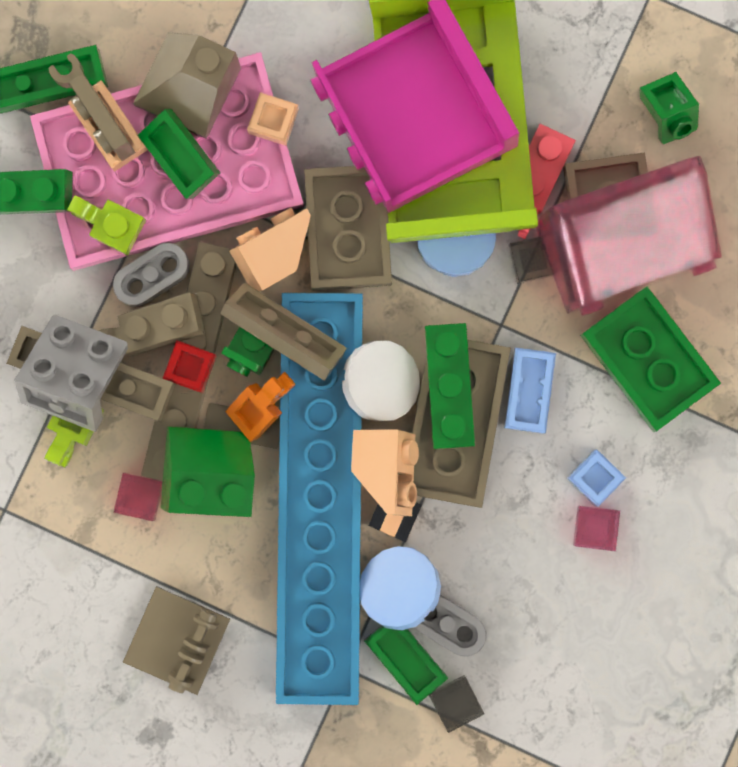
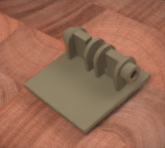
M156 586L123 663L170 683L168 688L175 692L184 693L186 690L198 695L230 622V618Z

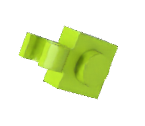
M74 195L67 209L72 212V215L94 225L89 234L91 238L127 256L146 222L144 217L107 199L101 210L88 201Z
M52 416L47 428L57 434L44 459L66 468L72 457L75 442L87 446L94 431Z

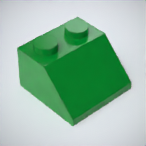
M167 426L160 508L168 513L252 517L255 473L251 443L247 437L239 431Z

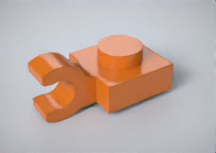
M283 372L277 379L275 377L269 379L262 389L257 383L249 385L228 407L225 413L247 439L252 442L258 439L282 414L275 403L284 397L295 386V383L286 372Z

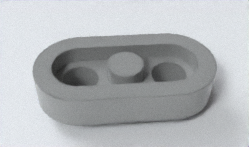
M160 244L118 271L113 281L115 295L128 306H144L186 278L190 269L189 258L175 244ZM169 259L176 260V268L172 272H165L163 269L164 263ZM134 281H141L143 284L142 290L137 294H132L130 291L131 284Z
M442 595L439 596V602L436 606V616L432 619L423 618L425 621L415 627L422 634L459 656H472L478 653L486 640V631L482 622L476 616ZM462 626H467L472 630L471 637L465 641L457 638V631Z

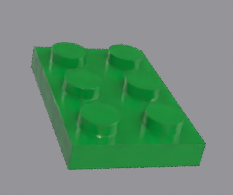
M648 286L580 335L652 432H657L721 384Z

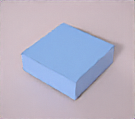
M596 449L567 479L595 507H599L626 477Z

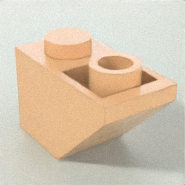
M290 207L270 219L274 226L261 233L259 228L255 227L236 238L240 245L229 252L249 286L257 291H263L297 271L311 217L307 208L294 213Z
M353 430L351 472L387 514L412 516V507L417 500V488L414 483V465L419 457V448L415 441V434L402 430Z

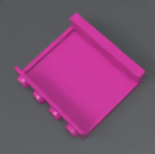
M446 0L429 1L428 14L324 68H321L317 60L311 62L316 77L310 81L321 102L328 99L334 110L328 115L339 136L344 133L348 136L352 146L346 149L357 170L365 168L370 178V181L366 182L365 185L375 205L383 202L388 213L518 147L519 131Z

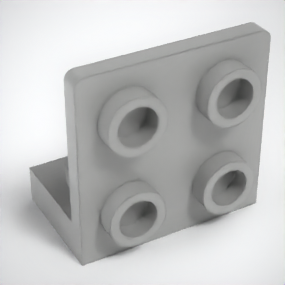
M53 315L14 379L21 404L96 432L103 420L100 399L128 349L127 342L63 317Z

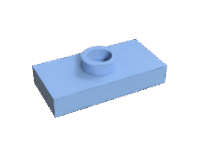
M524 348L514 349L504 424L505 429L546 433L556 353Z

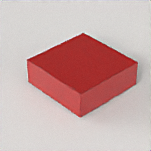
M177 340L163 379L203 394L217 355Z

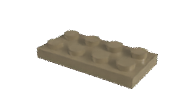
M468 340L475 437L474 447L433 449L426 355L412 431L415 434V441L419 448L418 461L414 465V483L417 488V496L482 508L510 347Z

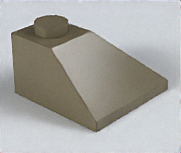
M168 32L133 104L155 116H158L164 109H172L188 131L207 139L241 70L237 54L200 35Z

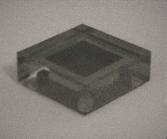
M549 235L513 242L508 245L517 284L548 278L558 274Z
M465 675L434 690L429 695L448 733L484 715V711Z

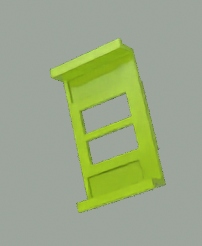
M369 0L373 17L374 40L376 41L428 14V2L431 0ZM446 0L481 65L483 67L493 66L495 90L519 131L518 147L502 154L501 160L489 161L388 213L389 223H386L388 242L400 243L510 232L512 230L538 227L537 209L534 206L515 0Z

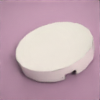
M372 341L356 348L346 360L343 369L346 370L344 374L345 380L342 381L343 393L349 406L360 417L374 421L396 420L407 414L416 402L420 389L419 370L413 357L403 346L391 341Z

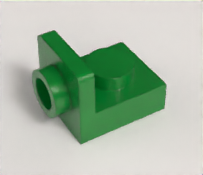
M677 72L640 87V99L657 122L658 139L663 145L676 139H683L698 129L699 103Z
M239 327L228 347H224L221 354L229 359L227 367L248 377L251 371L258 375L262 374L275 349Z

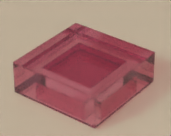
M123 473L113 513L155 521L161 499L163 481Z
M577 505L573 546L616 552L620 511Z

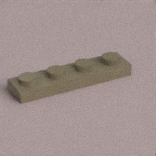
M21 325L6 364L21 369L42 333ZM120 363L101 400L161 422L176 384Z

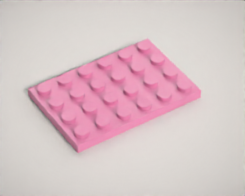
M261 52L238 58L241 70L207 139L190 132L220 171V174L193 199L184 198L149 150L114 172L70 105L30 116L44 170L66 169L73 172L72 199L76 195L101 210L107 199L146 219L128 256L151 250L163 243L173 244L274 216L290 207L293 210L304 207L288 147L248 134L247 131L259 93L273 96ZM142 85L111 93L137 134L157 117L133 104ZM72 212L56 213L69 266L73 271L127 256L91 238L89 234L94 225L72 215Z

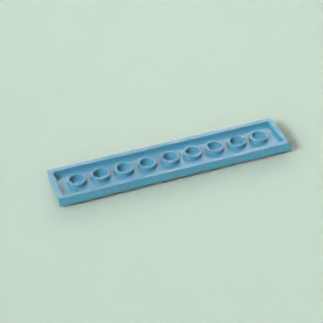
M282 293V307L339 342L347 350L325 381L281 353V374L286 372L294 381L295 386L280 399V411L282 414L280 415L276 704L359 705L361 482L351 472L353 430H362V417L349 406L343 393L342 381L345 380L344 374L346 370L343 369L346 360L356 348L362 346L363 294Z

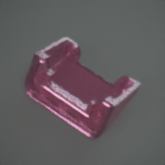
M695 156L559 203L544 212L538 219V227H536L567 314L580 310L581 316L604 309L603 300L613 295L681 271L687 272L691 270L694 277L716 269L715 261L722 258L708 175L701 156Z

